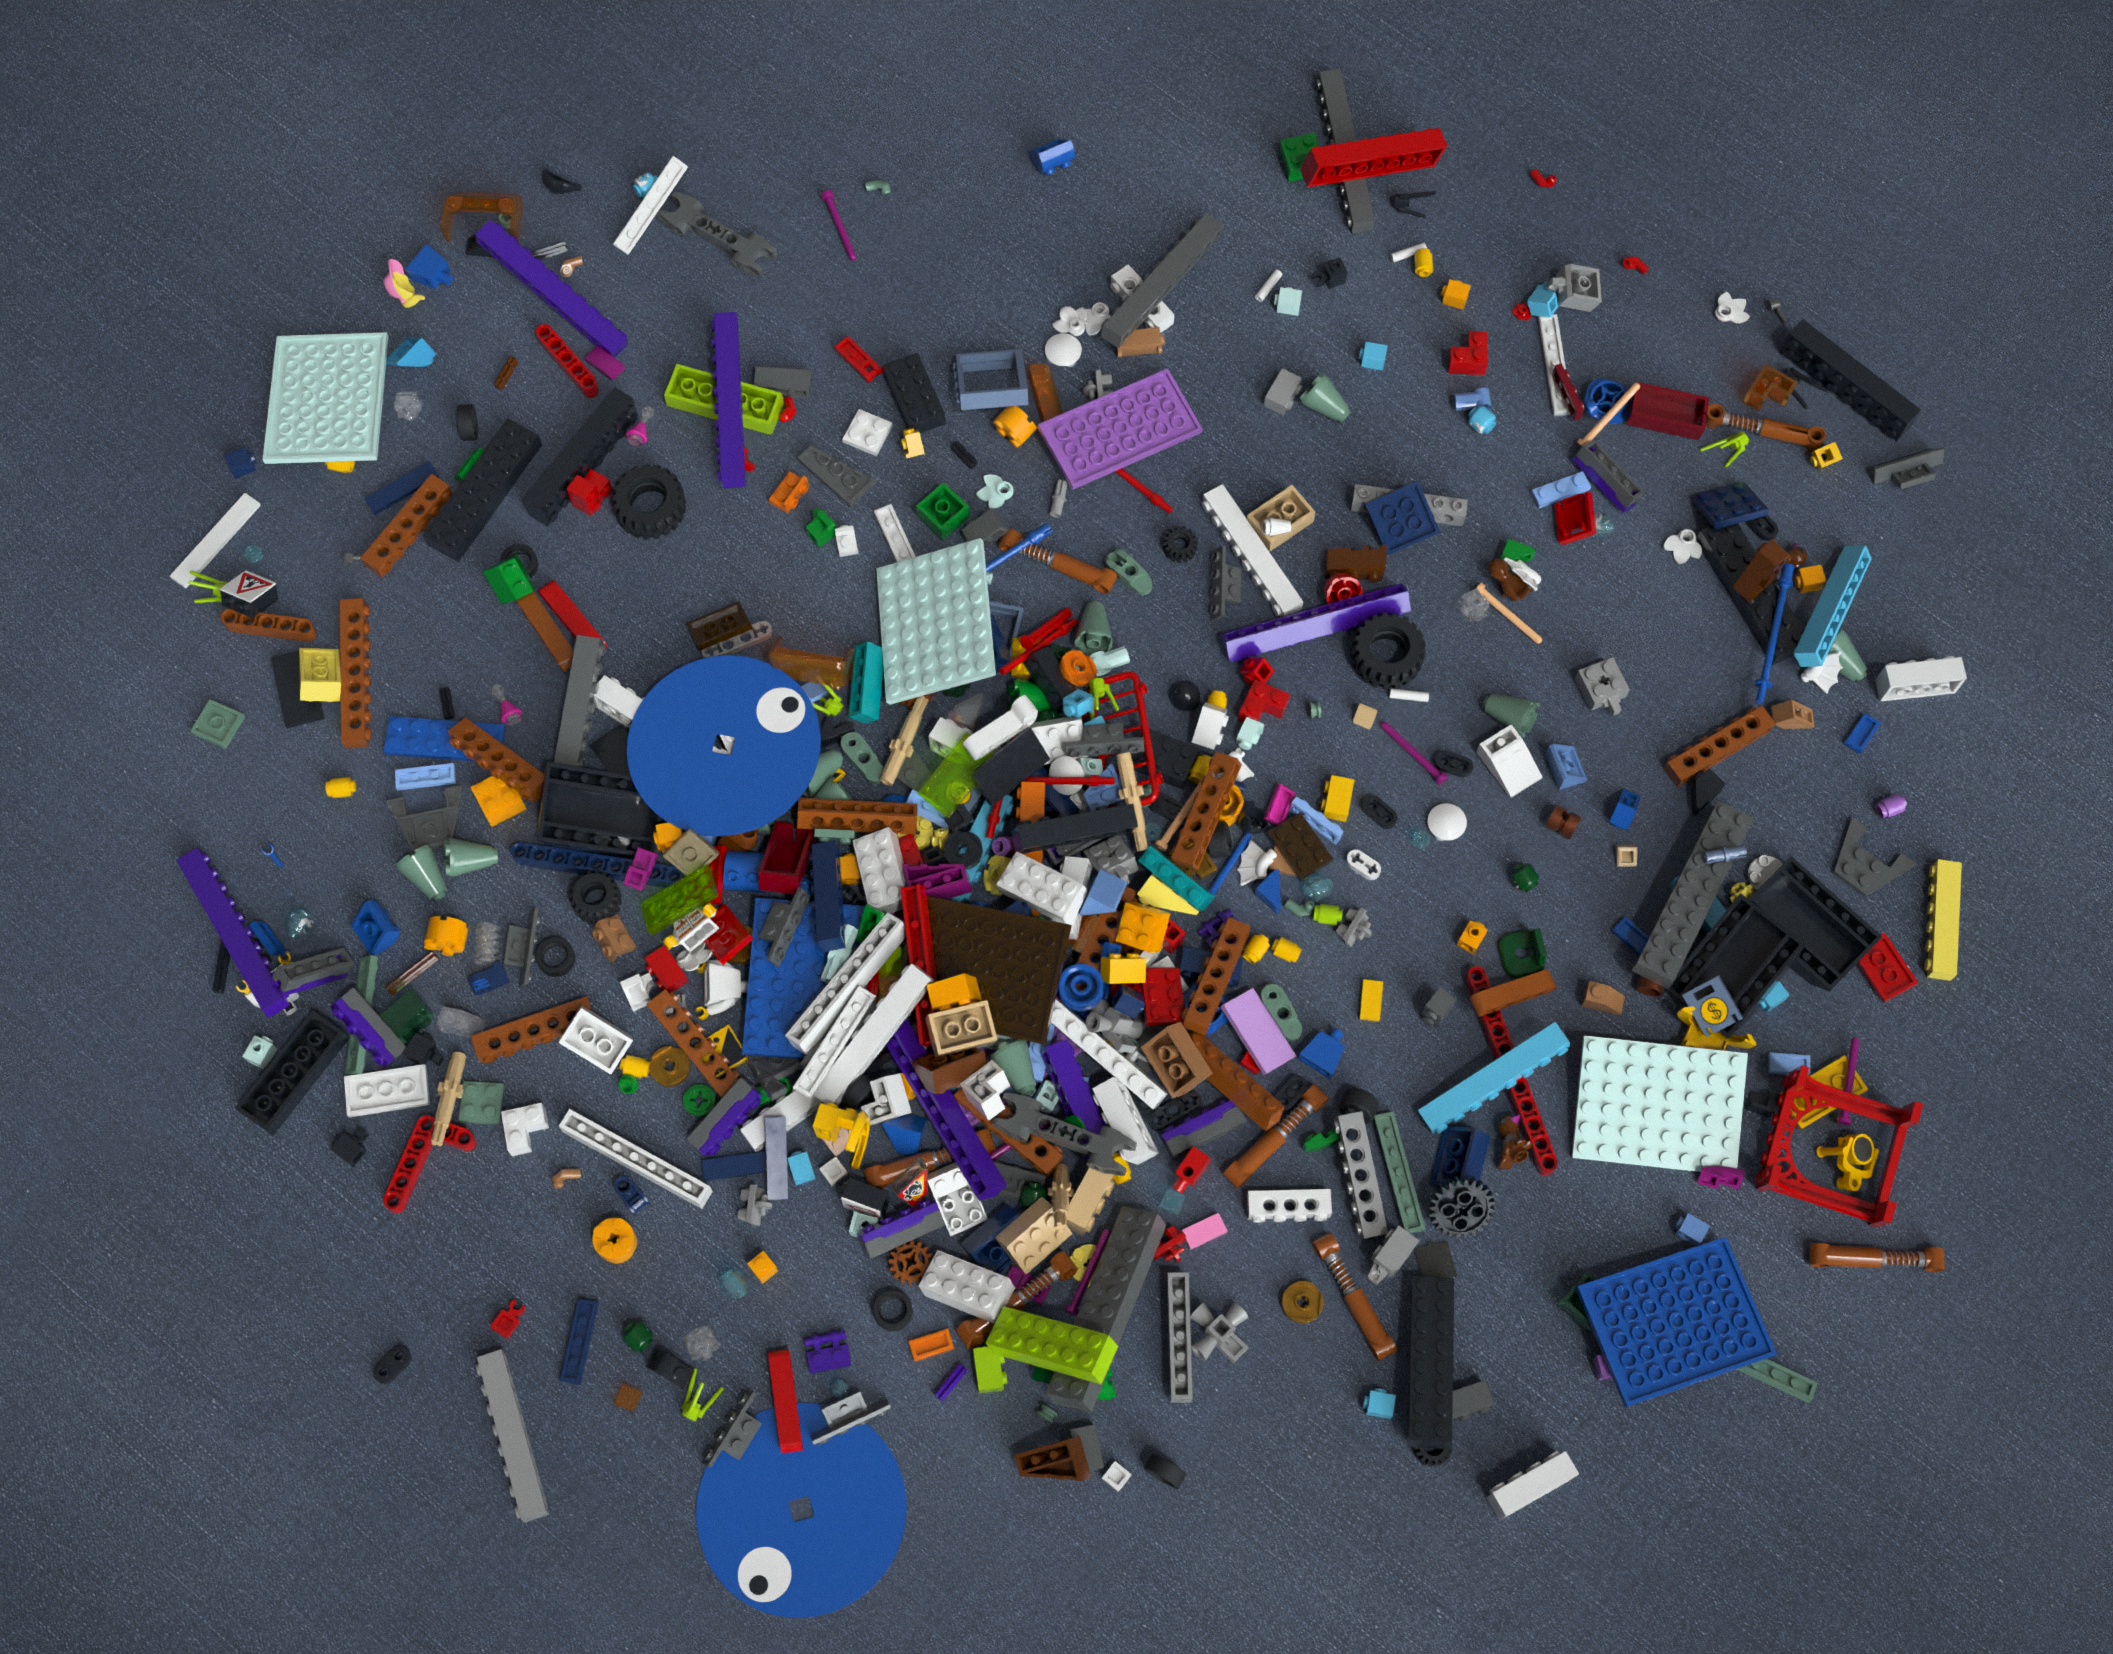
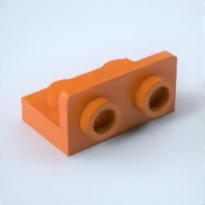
M789 471L769 498V503L788 514L791 509L797 506L801 495L806 494L808 491V478L806 476L801 478Z

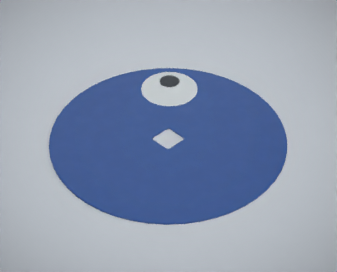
M735 655L708 657L674 670L658 682L643 699L633 717L628 734L627 761L633 783L645 803L658 816L670 824L683 830H687L690 827L697 834L708 836H729L750 832L767 825L783 815L798 801L809 786L819 761L821 748L820 726L815 709L807 694L796 681L782 670L769 663L750 657ZM717 735L735 738L730 755L712 751Z
M797 1403L803 1451L781 1453L775 1407L753 1416L754 1419L762 1424L741 1459L737 1460L722 1450L711 1468L706 1467L699 1486L696 1506L697 1531L709 1566L720 1582L738 1599L755 1609L787 1618L816 1617L837 1611L855 1602L876 1585L886 1573L895 1558L904 1534L907 1511L906 1491L901 1471L891 1450L884 1440L866 1423L861 1426L855 1425L842 1435L836 1434L830 1437L826 1443L813 1445L810 1435L829 1426L821 1410V1407L825 1406L823 1404ZM809 1496L814 1516L794 1522L789 1502Z

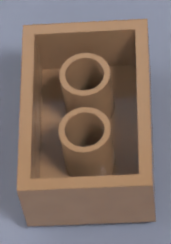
M1181 1022L1167 1026L1141 1047L1173 1099L1187 1094L1213 1074Z

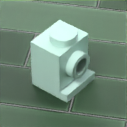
M1246 717L1237 736L1236 744L1244 750L1251 749L1252 745H1256L1260 735H1262L1264 724Z
M1046 1080L1041 1083L1033 1099L1042 1103L1040 1110L1042 1114H1048L1053 1111L1059 1099L1052 1081Z
M854 1211L849 1228L850 1235L858 1237L857 1233L862 1231L863 1223L866 1222L874 1226L879 1223V1219Z

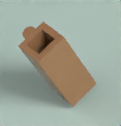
M1159 327L1135 330L1119 348L1116 347L1117 357L1162 353V345H1165L1164 334H1160Z

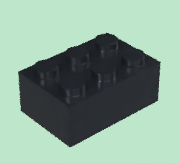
M1149 729L1156 772L1162 774L1164 783L1184 790L1190 776V770L1198 757L1199 748ZM1145 749L1144 752L1133 753L1131 757L1133 765L1147 761ZM1147 765L1134 768V771L1149 776Z

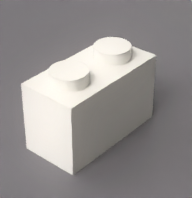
M1205 702L1192 743L1213 750L1216 745H1220L1223 734H1221L1222 726L1226 727L1229 716L1226 715L1228 709Z

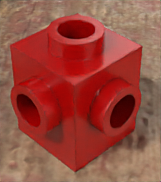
M1262 657L1248 658L1239 671L1244 676V680L1250 685L1253 684L1255 679L1266 683L1275 672L1266 659Z

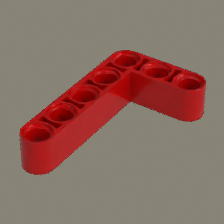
M425 1115L417 1121L384 1195L383 1204L392 1213H401L405 1209L433 1146L431 1139L435 1127V1118ZM427 1123H432L431 1129L425 1131L424 1126ZM449 1123V1127L446 1130L450 1129L451 1134L448 1137H444L443 1144L463 1151L474 1149L477 1141L471 1131ZM470 1136L468 1143L461 1144L463 1137ZM418 1142H424V1146L421 1149H415ZM415 1160V1166L410 1169L407 1168V1164ZM407 1179V1184L400 1188V1181ZM395 1198H399L398 1204L396 1206L391 1207V1201Z

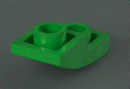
M1333 1129L1325 1135L1326 1139L1321 1133L1316 1136L1311 1134L1304 1140L1305 1144L1302 1149L1304 1152H1313L1333 1146L1340 1141L1339 1133H1335Z

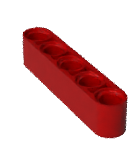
M547 324L538 326L536 335L542 348L584 396L588 398L596 397L599 393V387L594 375L551 326Z
M551 580L537 590L541 598L575 639L577 635L603 640L555 580Z
M788 1348L768 1352L781 1453L803 1451L790 1350Z

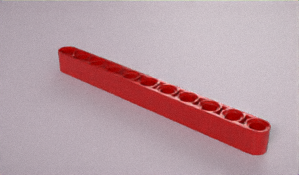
M1474 966L1468 971L1465 981L1471 996L1492 988L1487 974L1482 967ZM1471 975H1478L1480 977V980H1473ZM1500 1010L1493 1012V1018L1486 1015L1479 1016L1495 1060L1503 1056L1499 1048H1505L1508 1052L1514 1049ZM1492 1030H1499L1501 1032V1036H1495L1492 1033ZM1522 1076L1516 1080L1517 1083L1515 1085L1521 1086L1523 1092H1516L1513 1087L1506 1090L1515 1114L1520 1115L1519 1124L1526 1141L1530 1140L1533 1143L1529 1151L1536 1169L1541 1175L1549 1176L1556 1169L1558 1160L1527 1079ZM1521 1104H1527L1530 1111L1522 1110ZM1528 1123H1534L1537 1126V1130L1529 1129ZM1535 1142L1543 1143L1544 1149H1538L1535 1146ZM1542 1161H1549L1552 1168H1545Z

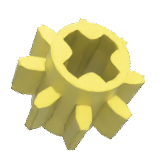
M948 828L934 830V835L930 836L931 845L933 847L940 846L941 850L944 851L945 840L953 832H949Z
M1745 882L1735 884L1731 891H1729L1732 903L1740 893L1749 899L1754 894L1751 884L1748 886Z

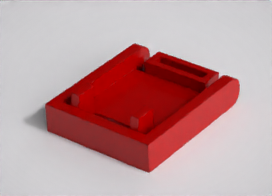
M1590 491L1562 500V503L1559 501L1555 503L1559 543L1566 545L1597 534L1593 497ZM1582 529L1580 532L1571 534L1575 530Z

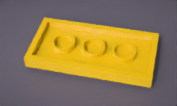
M1841 1057L1810 1075V1077L1825 1085L1844 1090L1848 1066L1847 1057ZM1855 1070L1852 1093L1861 1095L1868 1088ZM1796 1097L1794 1099L1795 1106L1799 1110H1805V1101L1801 1097ZM1809 1097L1811 1105H1816L1817 1100H1811L1812 1097ZM1825 1107L1815 1109L1803 1116L1796 1126L1801 1130L1837 1108ZM1791 1109L1792 1115L1790 1117L1795 1119L1796 1113Z

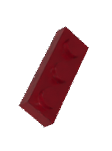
M1562 363L1554 366L1551 375L1573 421L1578 420L1584 411V404L1577 396L1576 387L1570 382L1567 369H1564Z

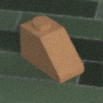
M1794 700L1772 706L1771 718L1777 726L1783 729L1814 728L1812 709Z
M1589 981L1584 990L1581 1006L1621 1016L1625 996L1608 985Z

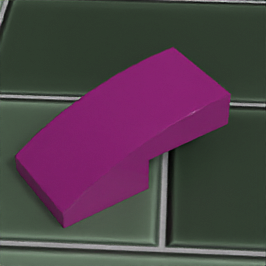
M598 346L584 358L589 365L597 368L603 376L612 381L625 369L623 364Z
M638 847L623 885L643 891L658 854Z
M1723 1166L1703 1167L1697 1184L1717 1190L1719 1184L1740 1189L1745 1171Z
M1015 1266L1011 1267L1006 1276L1013 1283L1014 1291L1021 1290V1287H1025L1026 1283L1029 1284L1031 1280H1035V1277L1029 1273H1023ZM1048 1285V1288L1045 1287L1043 1292H1038V1295L1035 1294L1034 1298L1031 1297L1030 1300L1042 1305L1051 1286Z

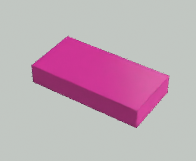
M1277 784L1264 819L1275 826L1283 823L1295 792L1282 784Z

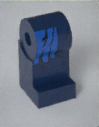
M498 961L485 971L471 976L468 982L474 995H482L509 983L510 980L503 965Z

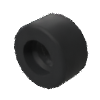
M1225 821L1217 823L1208 845L1210 855L1214 859L1229 857L1232 854L1231 834L1229 826Z
M1359 1088L1347 1089L1339 1103L1341 1115L1362 1111L1365 1124H1369L1373 1120L1378 1109L1377 1099L1371 1093Z

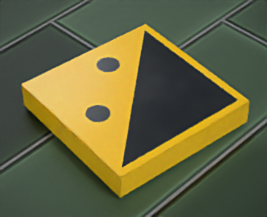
M729 1025L706 1038V1040L711 1038L717 1048L714 1050L718 1055L723 1053L730 1063L727 1066L731 1070L748 1060V1055H742L743 1046ZM702 1042L694 1045L695 1048H699ZM707 1054L703 1058L704 1063H712L714 1056ZM719 1070L716 1073V1078H720L727 1072L725 1070Z

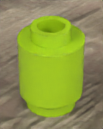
M1315 905L1313 921H1318L1320 924L1337 926V922H1342L1343 910H1339V906Z

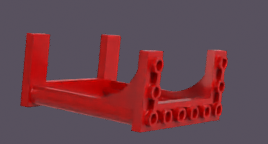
M1803 1065L1789 1072L1788 1075L1785 1074L1782 1081L1784 1091L1783 1094H1779L1776 1104L1779 1106L1777 1114L1774 1113L1771 1125H1774L1772 1133L1769 1132L1766 1139V1144L1768 1145L1767 1152H1763L1760 1164H1763L1761 1172L1758 1171L1755 1178L1756 1189L1763 1192L1771 1190L1868 1221V1225L1875 1228L1892 1223L1897 1203L1889 1201V1195L1907 1129L1918 1124L1923 1103L1914 1101L1898 1108L1837 1089L1811 1078L1808 1075L1809 1067ZM1796 1097H1801L1805 1101V1110H1799L1795 1106L1794 1099ZM1809 1097H1812L1811 1100H1817L1816 1105H1811ZM1832 1107L1895 1126L1874 1204L1815 1185L1799 1172L1792 1159L1790 1143L1793 1130L1803 1116L1815 1109ZM1791 1109L1796 1113L1795 1119L1790 1118L1792 1115ZM1784 1131H1788L1789 1136H1785ZM1784 1149L1786 1152L1785 1156L1777 1158L1782 1152L1779 1150ZM1781 1161L1789 1163V1169L1784 1173H1781L1782 1166L1777 1165ZM1791 1173H1794L1796 1175V1180H1794L1792 1177H1790V1179H1787L1786 1177L1789 1176Z

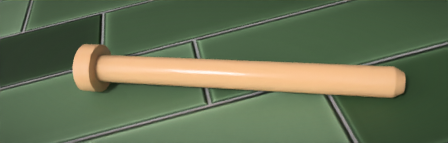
M1634 383L1583 439L1579 438L1577 443L1582 447L1592 441L1639 390L1640 385Z
M1483 583L1474 590L1473 593L1476 596L1480 594L1534 642L1540 644L1543 641L1542 637L1484 589L1486 586Z
M1201 781L1161 840H1156L1154 843L1158 849L1164 852L1168 849V842L1194 805V797L1201 788Z

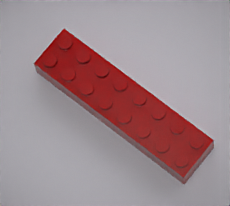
M1428 128L1424 131H1411L1405 134L1397 133L1392 136H1379L1373 139L1365 138L1361 141H1347L1342 144L1333 143L1323 147L1315 146L1309 151L1300 171L1308 188L1431 168L1436 166L1447 148V144L1440 128Z

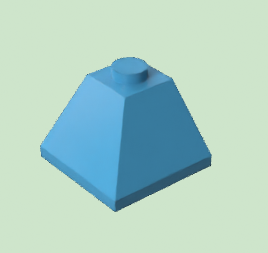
M407 337L387 357L386 365L427 367L433 362V357L436 353L423 338Z

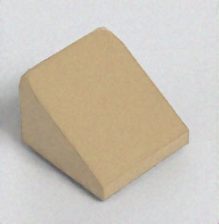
M1359 704L1353 723L1366 729H1371L1377 715V710L1364 704Z
M1615 845L1617 867H1637L1638 847L1636 845Z

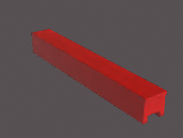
M921 884L900 887L910 965H917L937 982L926 887ZM927 991L915 1006L919 1044L925 1047H932L925 1017L928 1014L940 1011L932 1009Z

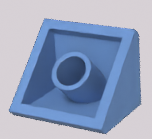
M1551 744L1545 757L1559 790L1588 781L1574 746Z
M1100 869L1079 912L1080 915L1115 912L1127 882Z

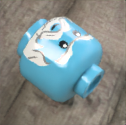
M647 172L636 178L633 185L636 195L644 199L658 177Z
M1485 406L1473 408L1468 415L1470 417L1469 425L1479 434L1489 433L1496 425L1495 414Z

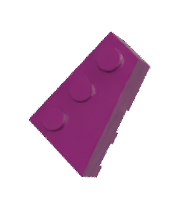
M903 864L907 886L925 885L927 896L947 900L973 892L970 877L964 864H939V866H928L927 864L909 866V864Z

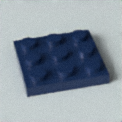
M1418 480L1365 503L1382 544H1387V555L1440 533Z
M1737 482L1729 486L1718 487L1714 490L1702 491L1692 495V503L1714 529L1764 517L1769 512L1767 506L1745 482Z

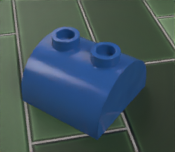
M1059 138L1029 151L1036 169L1040 173L1044 172L1045 175L1054 173V168L1059 165L1061 168L1070 166V161L1075 159L1072 141L1064 138Z
M728 850L724 864V890L765 893L766 891L759 890V869L765 853Z
M376 900L366 901L351 924L352 929L364 947L373 956L391 947L399 938L400 931L398 926L392 923L389 919L388 911L383 909Z

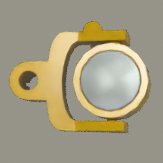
M1849 1134L1845 1137H1838V1147L1824 1148L1823 1146H1818L1816 1152L1820 1158L1838 1155L1837 1166L1844 1172V1177L1841 1176L1837 1179V1187L1841 1190L1857 1191L1861 1186L1862 1179L1872 1176L1879 1149L1874 1148L1872 1140L1866 1134ZM1852 1165H1864V1169L1859 1170Z

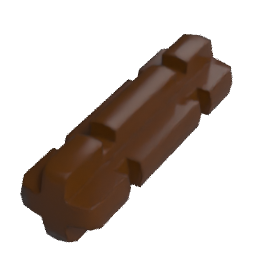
M508 357L507 364H504L498 375L499 378H496L494 382L495 388L499 390L504 389L505 382H508L514 371L513 368H516L518 364L515 357Z

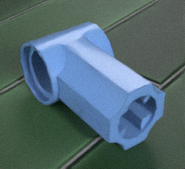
M1478 388L1473 392L1454 394L1453 406L1455 411L1471 410L1481 406H1485L1490 410L1492 406L1489 389Z

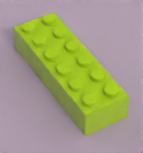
M676 364L664 394L666 405L711 419H719L718 414H715V403H718V397L715 398L714 386H717V381H714L712 373ZM741 382L743 427L772 435L784 405L782 393Z
M1005 1306L1002 1307L986 1341L987 1346L996 1355L1102 1384L1118 1349V1345L1107 1334Z

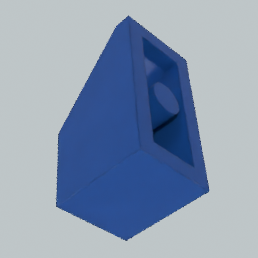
M1623 789L1612 813L1610 823L1616 828L1628 830L1638 809L1641 796Z

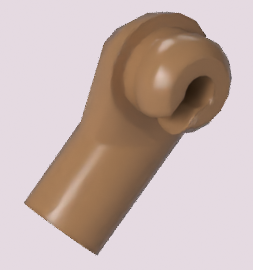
M581 255L564 261L560 270L563 276L569 277L575 267L583 265Z
M562 1169L552 1177L553 1187L556 1189L562 1188L564 1186L563 1181L566 1179H580L581 1169Z

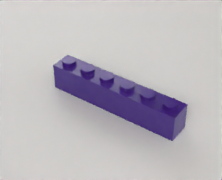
M1066 1039L1045 1047L1040 1053L1066 1116L1077 1115L1083 1121L1085 1130L1099 1135L1102 1126L1106 1125L1099 1117L1097 1112L1098 1106L1092 1100L1089 1084L1084 1081L1081 1065L1076 1062L1073 1046ZM1086 1138L1078 1141L1080 1145H1085L1089 1142ZM1082 1154L1087 1163L1089 1156Z

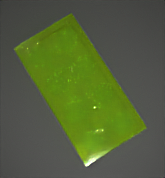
M968 732L963 735L918 792L921 797L947 818H950L956 807L962 803L976 785L970 773L994 754L989 752L982 758L974 760L963 746V742L971 736Z
M707 864L641 903L647 930L652 936L718 897L713 874Z

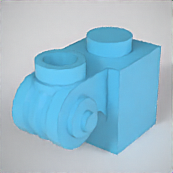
M1548 281L1538 285L1533 294L1528 298L1527 304L1531 315L1551 318L1558 308L1557 292L1547 289Z

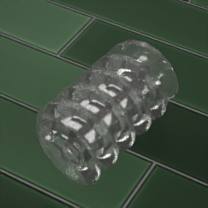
M489 922L476 923L477 929L475 933L477 936L475 937V942L477 944L475 945V950L477 951L474 953V956L477 959H475L474 963L478 966H492L494 962L500 961V957L494 956V954L500 953V950L495 947L500 946L501 943L495 941V939L501 938V935L495 932L500 931L501 927Z

